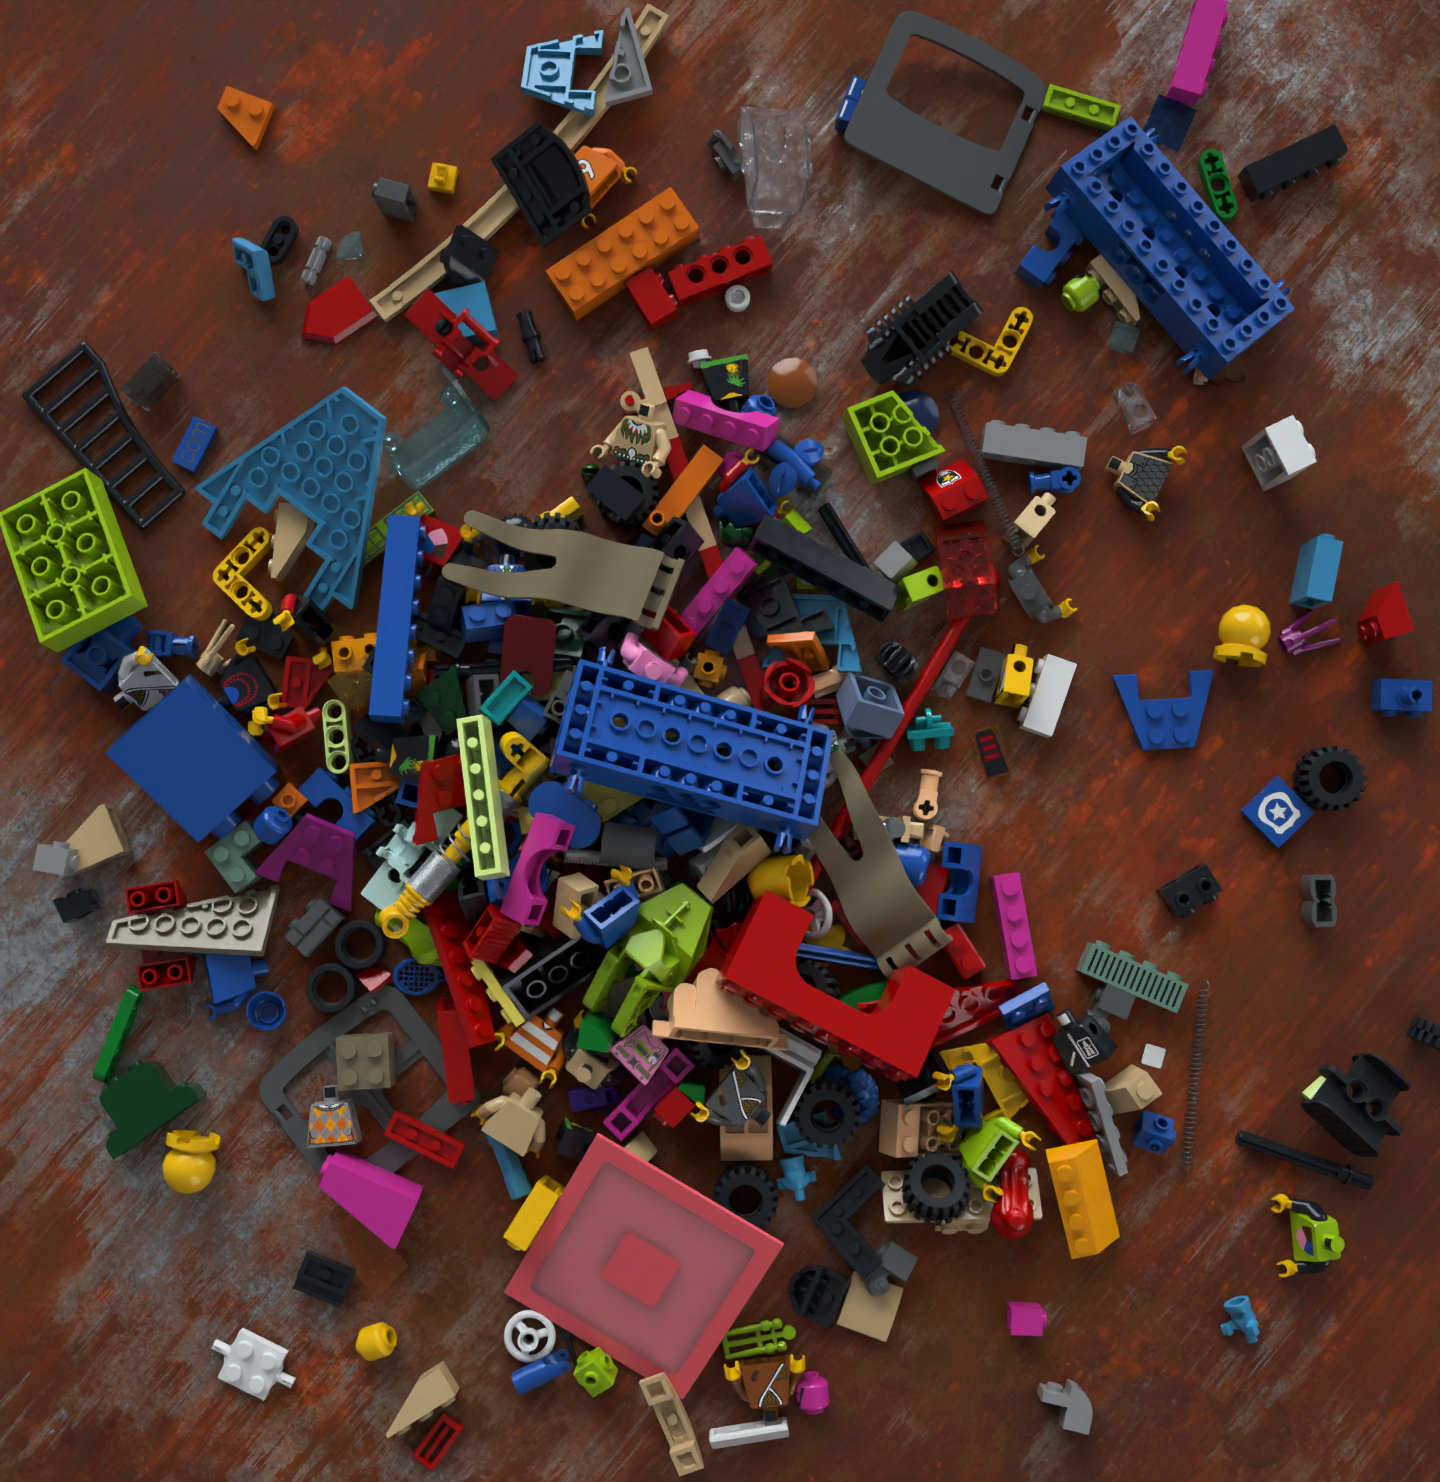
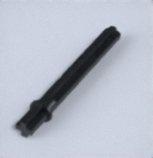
M571 657L554 658L553 672H564L566 669L569 671L573 670V660ZM458 660L456 664L434 666L435 679L456 665L459 671L458 679L463 681L464 678H469L472 675L498 674L500 676L501 661L462 663L461 660ZM523 671V672H521V673H519V674H531V673H530V672H527V671Z
M1238 1130L1235 1136V1143L1237 1145L1340 1180L1343 1185L1352 1184L1370 1190L1371 1185L1374 1184L1373 1175L1355 1170L1352 1165L1347 1164L1344 1166L1243 1130Z

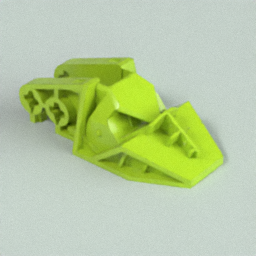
M685 883L678 884L642 903L637 913L634 928L607 952L582 1003L591 1012H599L602 1006H606L611 999L609 991L616 984L624 981L626 978L625 973L632 963L637 962L644 969L640 975L635 977V981L611 1025V1029L621 1038L625 1037L633 1028L638 1026L637 1017L648 1007L652 1006L662 991L673 993L678 985L684 983L703 956L707 947L713 907Z

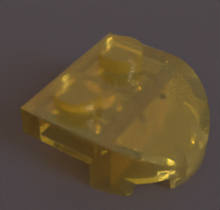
M371 652L333 675L327 681L340 700L350 709L365 711L370 705L373 675L364 671L362 667Z

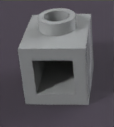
M894 541L877 558L874 564L880 568L876 572L879 576L892 580L896 584L918 562L902 546Z
M54 841L53 845L38 844L32 870L63 876L73 875L79 865L78 850L69 848L70 843Z

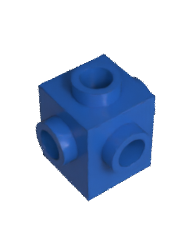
M1143 1110L1134 1123L1133 1145L1161 1155L1164 1154L1169 1146H1173L1176 1139V1131H1173V1119Z

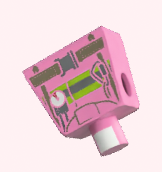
M640 1023L625 1037L619 1038L609 1052L641 1084L646 1085L669 1052V1049L661 1042L664 1038L652 1037V1029L649 1030L644 1024Z

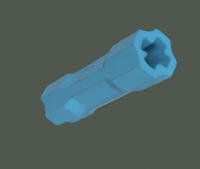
M486 1134L504 1175V1182L511 1199L514 1200L529 1194L533 1188L518 1154Z

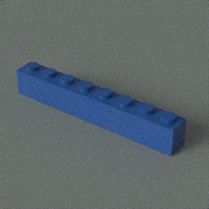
M389 514L369 705V717L371 721L404 723V715H409L410 700H406L407 690L412 688V674H408L409 665L414 664L415 651L411 649V640H416L417 624H413L414 615L419 614V599H416V590H421L422 576L418 575V567L423 566L424 550H420L421 541L425 542L426 526H422L421 518L418 516Z

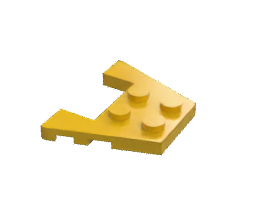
M986 1043L939 1052L949 1071L965 1063L972 1064L975 1062L977 1066L982 1067L983 1078L999 1108L984 1115L982 1119L989 1121L991 1118L1006 1117L1011 1120L1016 1112L1029 1102L1015 1083L1014 1075L1008 1068H1004L999 1061L1001 1059L994 1049H990Z

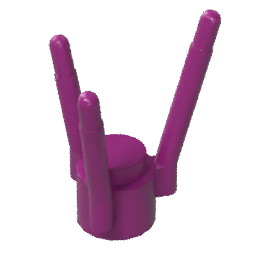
M1308 610L1289 627L1280 631L1281 636L1277 638L1278 643L1285 654L1291 653L1293 656L1304 651L1340 643L1342 641L1341 638L1302 646L1305 644L1306 637L1334 624L1336 619H1330L1303 633L1300 630L1294 631L1295 628L1312 615L1313 611Z

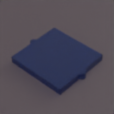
M1159 94L1143 131L1147 132L1150 128H1154L1155 130L1149 138L1160 134L1158 145L1163 144L1179 151L1197 110L1181 104L1180 101H1174Z

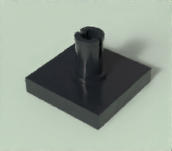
M935 1048L929 1050L917 1078L907 1079V1081H893L905 1106L919 1100L928 1102L929 1095L933 1100L936 1097V1092L942 1090L933 1087V1084H936L938 1079L932 1078V1074L938 1071L948 1075V1071Z

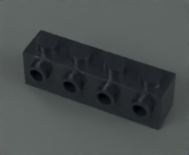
M1333 124L1245 166L1237 177L1250 203L1258 199L1265 201L1281 188L1283 191L1295 186L1298 183L1297 181L1302 178L1309 180L1319 174V170L1325 167L1328 170L1336 167L1342 162L1341 158L1349 150L1336 125Z

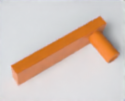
M703 444L642 524V527L656 537L673 516L681 519L723 464L724 459Z

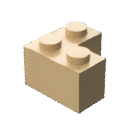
M579 872L558 878L553 926L572 939L580 937V933L573 925L574 920L562 914L560 907L563 906L570 911L572 908V904L569 902L570 899L581 906L582 911L580 915L582 916L584 911L605 897V895L598 891L599 885Z

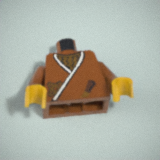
M789 1354L740 1359V1366L739 1361L736 1360L735 1367L728 1368L724 1364L725 1377L730 1381L740 1398L750 1403L751 1409L762 1408L764 1421H776L779 1419L778 1406L788 1404V1398L795 1394L796 1388L802 1380V1373L805 1371V1355H802L801 1360H794L793 1354H790V1360Z

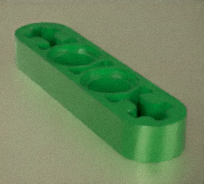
M130 985L123 996L92 1074V1079L106 1083L111 1079L145 996V991H140L138 986Z

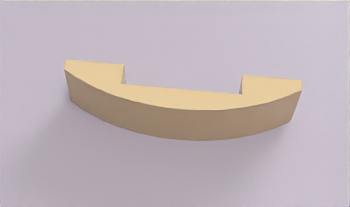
M662 1372L640 1380L639 1384L649 1406H653L670 1445L669 1454L679 1477L703 1469L704 1463L692 1425L679 1395L667 1375Z

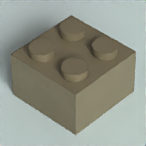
M394 1032L347 1034L335 1038L338 1091L391 1088L396 1084Z

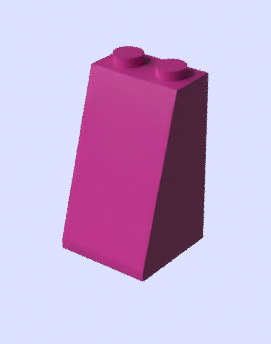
M337 1149L334 1156L329 1154L318 1174V1177L322 1178L318 1187L390 1248L396 1249L419 1200L423 1186L341 1149Z

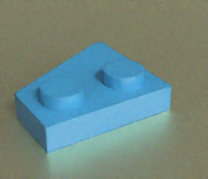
M826 1110L812 1114L817 1122L830 1125ZM795 1120L788 1121L785 1127L776 1125L784 1152L841 1160L837 1144H834V1149H828V1145L818 1148L815 1142L812 1145L809 1144L807 1137L804 1136L802 1138L799 1134V1128H796Z

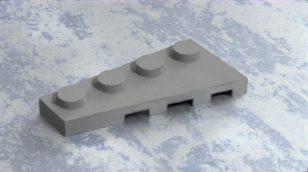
M1085 1069L1073 1073L1072 1075L1076 1077L1079 1084L1078 1090L1081 1098L1089 1109L1087 1113L1093 1129L1098 1132L1096 1137L1105 1157L1104 1162L1107 1169L1119 1177L1127 1174V1156L1119 1143L1120 1133L1113 1123V1109L1104 1093L1106 1092L1105 1083L1100 1077L1093 1075Z

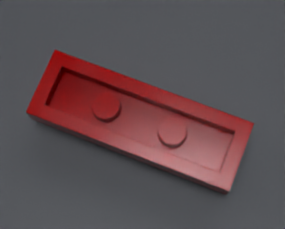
M395 1110L383 1134L452 1169L455 1168L466 1146V1143L399 1110Z

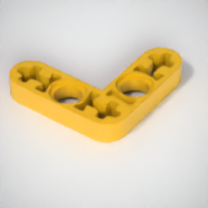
M1025 307L1014 309L994 347L960 331L955 335L958 338L957 343L959 344L950 346L952 350L951 355L990 375L1002 376L1009 369L1033 321V314ZM1020 315L1025 316V322L1021 324L1018 331L1014 330L1017 318ZM1005 336L1014 337L1016 346L1013 348L1004 346L1003 338ZM965 341H967L969 343L967 344L963 353L961 352V349L963 347L961 345H964ZM973 346L981 348L983 352L982 357L978 359L972 358L969 354V349ZM989 352L991 353V355L987 363L985 364L983 363V361L985 360L987 353ZM999 358L1003 360V366L996 369L993 361H997Z
M257 527L250 531L213 572L214 582L241 609L257 621H264L270 617L272 605L244 577L271 550L272 534L263 527ZM260 536L265 540L262 544L258 540ZM252 546L256 551L253 552L249 547ZM245 552L249 553L248 561L245 564H239V556ZM232 565L236 566V567L238 568V570L235 571V569L232 568L231 566H232ZM225 573L230 577L227 581L223 577ZM241 587H247V595L239 599L237 597L238 590ZM253 600L261 605L262 611L260 613L250 604Z

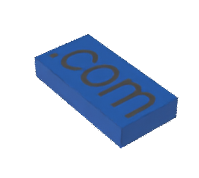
M193 417L172 462L197 474L219 429L197 417Z

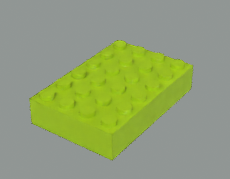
M87 468L0 512V527L39 642L42 645L58 653L148 606L103 481Z

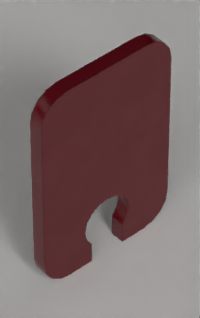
M512 615L507 618L504 624L500 685L513 670L518 674L527 671L534 676L535 680L531 695L544 696L549 693L552 687L557 626L552 620L523 615Z

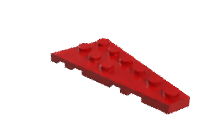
M1007 979L954 988L956 989L930 1049L1001 1016L998 1006L1022 994L1018 982ZM880 1000L857 1003L859 1011L870 1014L877 1007Z
M1042 1013L986 1041L989 1048L994 1049L1001 1058L999 1061L1004 1068H1008L1014 1075L1015 1083L1038 1113H1042L1048 1121L1047 1126L1049 1129L1057 1133L1062 1140V1146L1097 1139L1072 1074H1068L1053 1041L1056 1030L1049 1013ZM1099 1145V1149H1100V1153H1101V1157H1102V1161H1103V1160L1105 1159V1157H1104L1103 1152H1102V1150H1101V1147H1100V1145Z

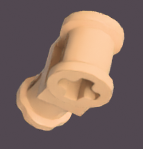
M920 769L919 773L922 775L917 801L913 805V814L918 820L927 821L937 814V788L939 778L942 777L943 773L930 769ZM926 802L928 803V808H931L932 811L923 815V810L919 809V806Z

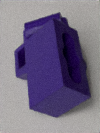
M585 1085L571 1088L568 1091L572 1112H581L591 1108L594 1113L609 1111L611 1104H619L621 1102L617 1086H601L594 1090ZM606 1105V1108L597 1109V1107Z

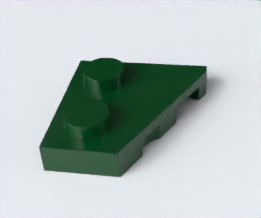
M456 665L415 695L447 736L457 729L456 719L468 717V710L464 704L463 688L460 687L459 671Z

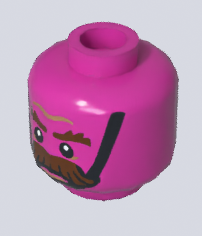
M818 1372L803 1373L802 1380L796 1388V1405L799 1409L803 1410L804 1414H820L829 1405V1384L825 1378L819 1376Z

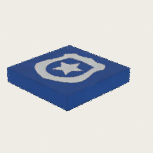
M1275 776L1239 811L1275 848H1279L1314 814L1307 804L1279 776Z

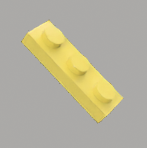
M472 959L473 967L470 968L478 981L481 979L485 981L488 986L485 991L493 1002L498 1000L503 1009L500 1012L507 1023L513 1022L516 1027L525 1021V1017L501 988L489 964Z

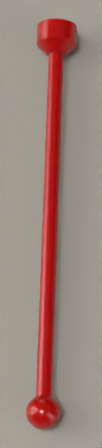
M988 565L987 569L970 572L967 580L970 591L902 705L905 713L903 719L891 739L881 740L860 776L867 793H869L982 599L993 596L999 590L1001 578L995 568ZM846 801L829 828L838 842H840L852 822ZM816 852L810 861L814 874V885L824 869ZM809 885L807 896L809 895L814 885Z

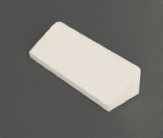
M780 1417L772 1422L761 1420L711 1428L709 1431V1440L713 1449L789 1437L787 1417Z

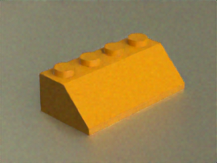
M1097 1139L1045 1149L1071 1259L1099 1254L1119 1238L1120 1234Z

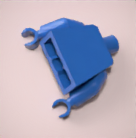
M193 953L194 956L204 957L212 1003L204 1006L203 1010L207 1008L213 1010V1015L208 1017V1020H212L220 1016V1014L238 1009L251 997V990L256 988L254 977L268 975V966L265 959L251 962L250 956Z

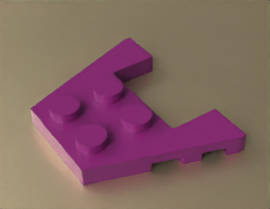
M307 813L258 867L256 874L278 882L287 860L337 880L328 903L350 912L353 906V868L355 864L356 833Z

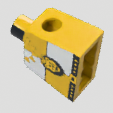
M1013 644L1011 654H1008L1004 659L999 674L994 700L995 704L1019 708L1028 698L1034 660L1026 657L1027 646Z

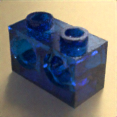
M727 597L704 642L705 646L728 657L751 613V609Z

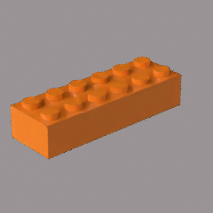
M669 187L551 266L545 272L548 281L577 321L625 289V281L650 266L652 270L698 240L700 238L699 226L674 190Z

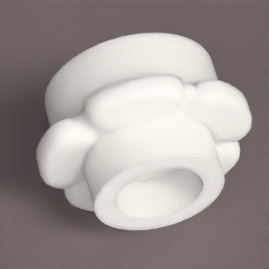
M707 349L696 350L688 353L689 361L687 363L693 365V369H700V363L709 362L712 357L709 356Z

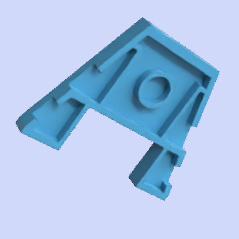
M594 31L593 36L584 38L582 34L573 36V40L561 43L558 40L527 46L521 83L522 94L594 116L597 99L596 91L572 90V82L577 54L602 55L604 31Z
M792 594L801 617L823 607L827 609L835 630L832 632L816 633L821 645L839 646L837 671L839 673H848L850 671L862 674L846 603L832 595ZM778 646L772 647L767 659L765 658L763 662V668L767 669L776 661H785L786 658L782 656L783 650Z

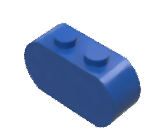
M549 781L537 786L531 793L528 804L532 817H535L536 812L551 814L576 826L569 843L571 848H585L598 839L602 831L603 822L601 814L596 811L598 806L587 797L584 801L579 797H575L576 788L574 786L569 795L565 793L567 781L564 784L559 781Z

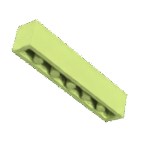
M482 714L459 718L456 721L475 877L484 881L509 877L510 870L491 721Z

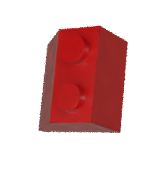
M1398 581L1373 590L1357 622L1359 626L1358 635L1364 641L1365 646L1415 631Z

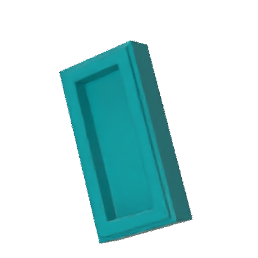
M513 670L478 710L498 727L533 687Z

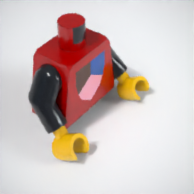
M411 500L405 505L406 514L408 516L420 517L422 526H426L425 542L421 541L420 550H424L425 561L419 574L434 580L438 568H443L444 565L453 563L463 551L472 555L475 544L474 537H477L480 532L475 529L470 531V527L466 524L459 529L425 514L421 516L419 514L423 512L424 504L418 503L415 510Z

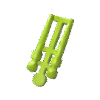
M775 1318L770 1322L765 1320L759 1324L728 1330L722 1339L725 1358L729 1360L765 1353L769 1355L774 1354L775 1351L784 1352L787 1349L786 1342H777V1338L784 1337L787 1340H791L795 1337L796 1330L792 1325H786L781 1331H775V1329L782 1328V1320L780 1318ZM771 1328V1333L761 1334L760 1332L761 1330L763 1332L770 1331ZM755 1332L756 1335L731 1341L727 1339V1336ZM770 1339L773 1340V1343L765 1344L766 1346H763L762 1341ZM757 1342V1348L730 1354V1347Z

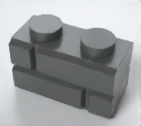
M314 898L304 908L306 914L301 919L295 918L286 928L289 932L285 935V938L305 957L313 956L347 919L334 905L329 904L326 898H319L318 900Z

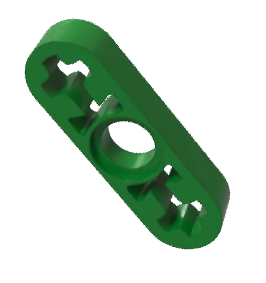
M1208 149L1198 159L1197 169L1209 207L1217 218L1224 223L1231 220L1236 214L1238 205L1221 153L1215 149ZM1207 158L1215 162L1212 168L1210 164H1205ZM1219 180L1222 182L1223 190L1220 192L1214 191L1211 188V181ZM1222 203L1225 208L1229 207L1230 209L1227 214L1225 211L1219 210Z

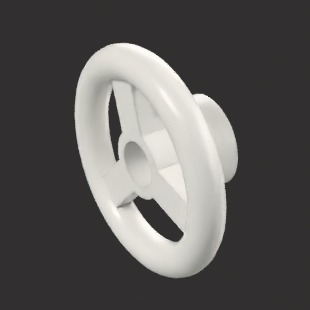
M812 888L808 896H814L817 900L812 906H803L805 911L814 915L811 921L812 931L807 929L805 937L819 939L828 933L832 924L833 913L828 898L820 890Z
M523 1310L515 1314L508 1321L504 1331V1342L508 1352L515 1359L525 1363H532L549 1355L556 1340V1332L552 1321L534 1310ZM535 1318L540 1320L546 1328L538 1330L528 1328L521 1320ZM514 1326L520 1332L517 1342L521 1352L516 1349L512 1342ZM525 1335H532L534 1340L528 1341ZM548 1337L546 1346L540 1352L529 1355V1352L537 1347L540 1338Z

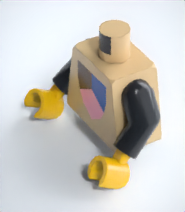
M581 1010L574 1018L575 1027H571L562 1044V1050L567 1059L565 1068L576 1076L578 1081L584 1082L594 1090L601 1086L616 1087L630 1072L610 1052L577 1048L580 1022L583 1019L582 1013L584 1012V1010Z

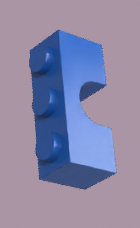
M1062 211L1053 219L1044 233L1054 241L1055 250L1043 251L1034 245L1015 271L1017 275L1038 290H1040L1044 283L1049 286L1057 275V272L1054 271L1058 264L1064 266L1072 255L1069 251L1074 244L1079 246L1085 238L1083 232L1065 211Z
M529 694L524 697L507 719L516 728L517 733L521 734L532 745L535 743L532 740L537 733L541 736L550 725L547 721L549 718L542 715L545 707ZM496 730L493 734L497 774L501 776L506 769L510 771L514 764L501 752L499 742L503 735ZM511 745V748L518 754L521 753L522 750L518 745Z
M319 767L298 790L316 808H323L330 800L337 799L343 806V815L335 825L356 833L355 843H359L379 822L375 817L376 811L370 806L358 814H353L351 787L348 785L344 787L338 781L340 779L338 774L331 772L329 769L326 770Z
M944 842L942 867L949 869L951 884L946 893H939L936 916L938 919L975 922L983 846Z

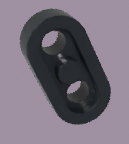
M280 216L274 220L260 245L261 248L268 252L270 265H279L285 261L299 235L297 224L288 216ZM285 229H290V232L287 235H284L283 231ZM274 250H278V254L276 256H271V253Z

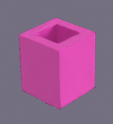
M1007 1302V1329L1011 1335L1043 1336V1327H1047V1314L1038 1302Z

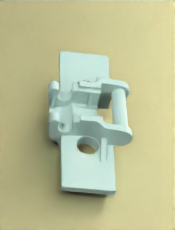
M454 808L433 813L438 840L417 846L413 845L412 842L416 822H413L409 828L402 824H397L393 829L396 834L386 847L380 846L376 852L378 856H382L386 860L360 894L381 910L391 906L392 903L396 905L395 900L400 899L401 893L405 895V884L412 878L409 871L426 848L432 851L431 854H433L434 850L441 852L439 844L444 843L448 834L453 831L462 819V814ZM394 868L400 874L401 881L399 883L393 882L390 878V873Z

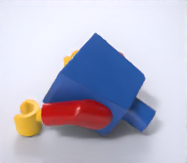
M750 447L744 450L742 461L738 460L726 472L719 487L721 491L717 497L719 505L713 507V513L718 520L728 517L736 527L758 528L765 514L778 519L781 513L788 515L794 510V507L789 505L787 508H783V505L788 503L790 499L787 496H783L776 502L753 467H747L749 463L755 464L758 462L760 457L757 454L753 459H748L747 455L753 449Z

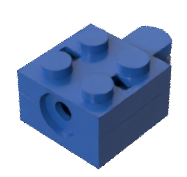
M130 615L112 624L109 628L107 627L72 645L60 661L99 691L112 694L119 685L118 671L123 657L138 651L130 643L140 632L141 623L136 617Z

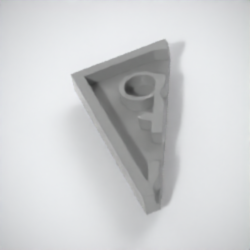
M625 8V12H623L621 17L618 41H616L613 66L610 71L607 95H605L606 107L653 95L630 8Z

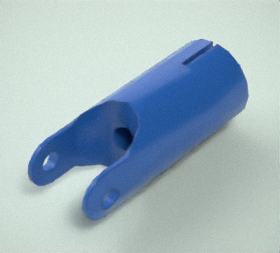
M566 1349L558 1350L512 1372V1382L518 1394L523 1395L569 1371L571 1364L568 1361H564L569 1357V1352Z

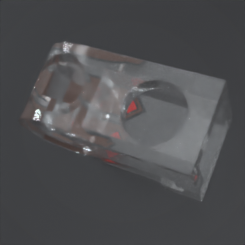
M1131 381L1113 390L1114 401L1118 408L1121 409L1131 435L1152 426L1156 415L1135 382Z
M954 650L931 691L948 702L957 688L960 687L975 662Z

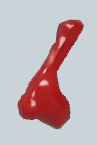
M1015 1149L999 1170L1000 1188L1004 1195H999L995 1200L997 1203H994L990 1214V1222L997 1234L1011 1240H1016L1026 1235L1034 1223L1033 1207L1029 1202L1028 1167L1030 1160L1026 1153Z

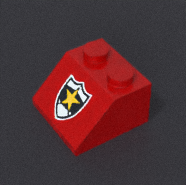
M963 458L917 481L939 526L984 505L989 499L978 475Z

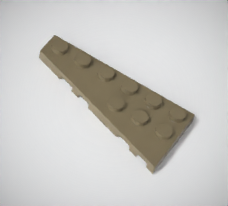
M279 885L269 886L268 890L256 892L255 889L245 891V895L230 898L226 895L187 904L185 908L173 910L172 907L162 909V913L147 916L144 913L113 920L106 939V945L108 948L264 956L280 893Z

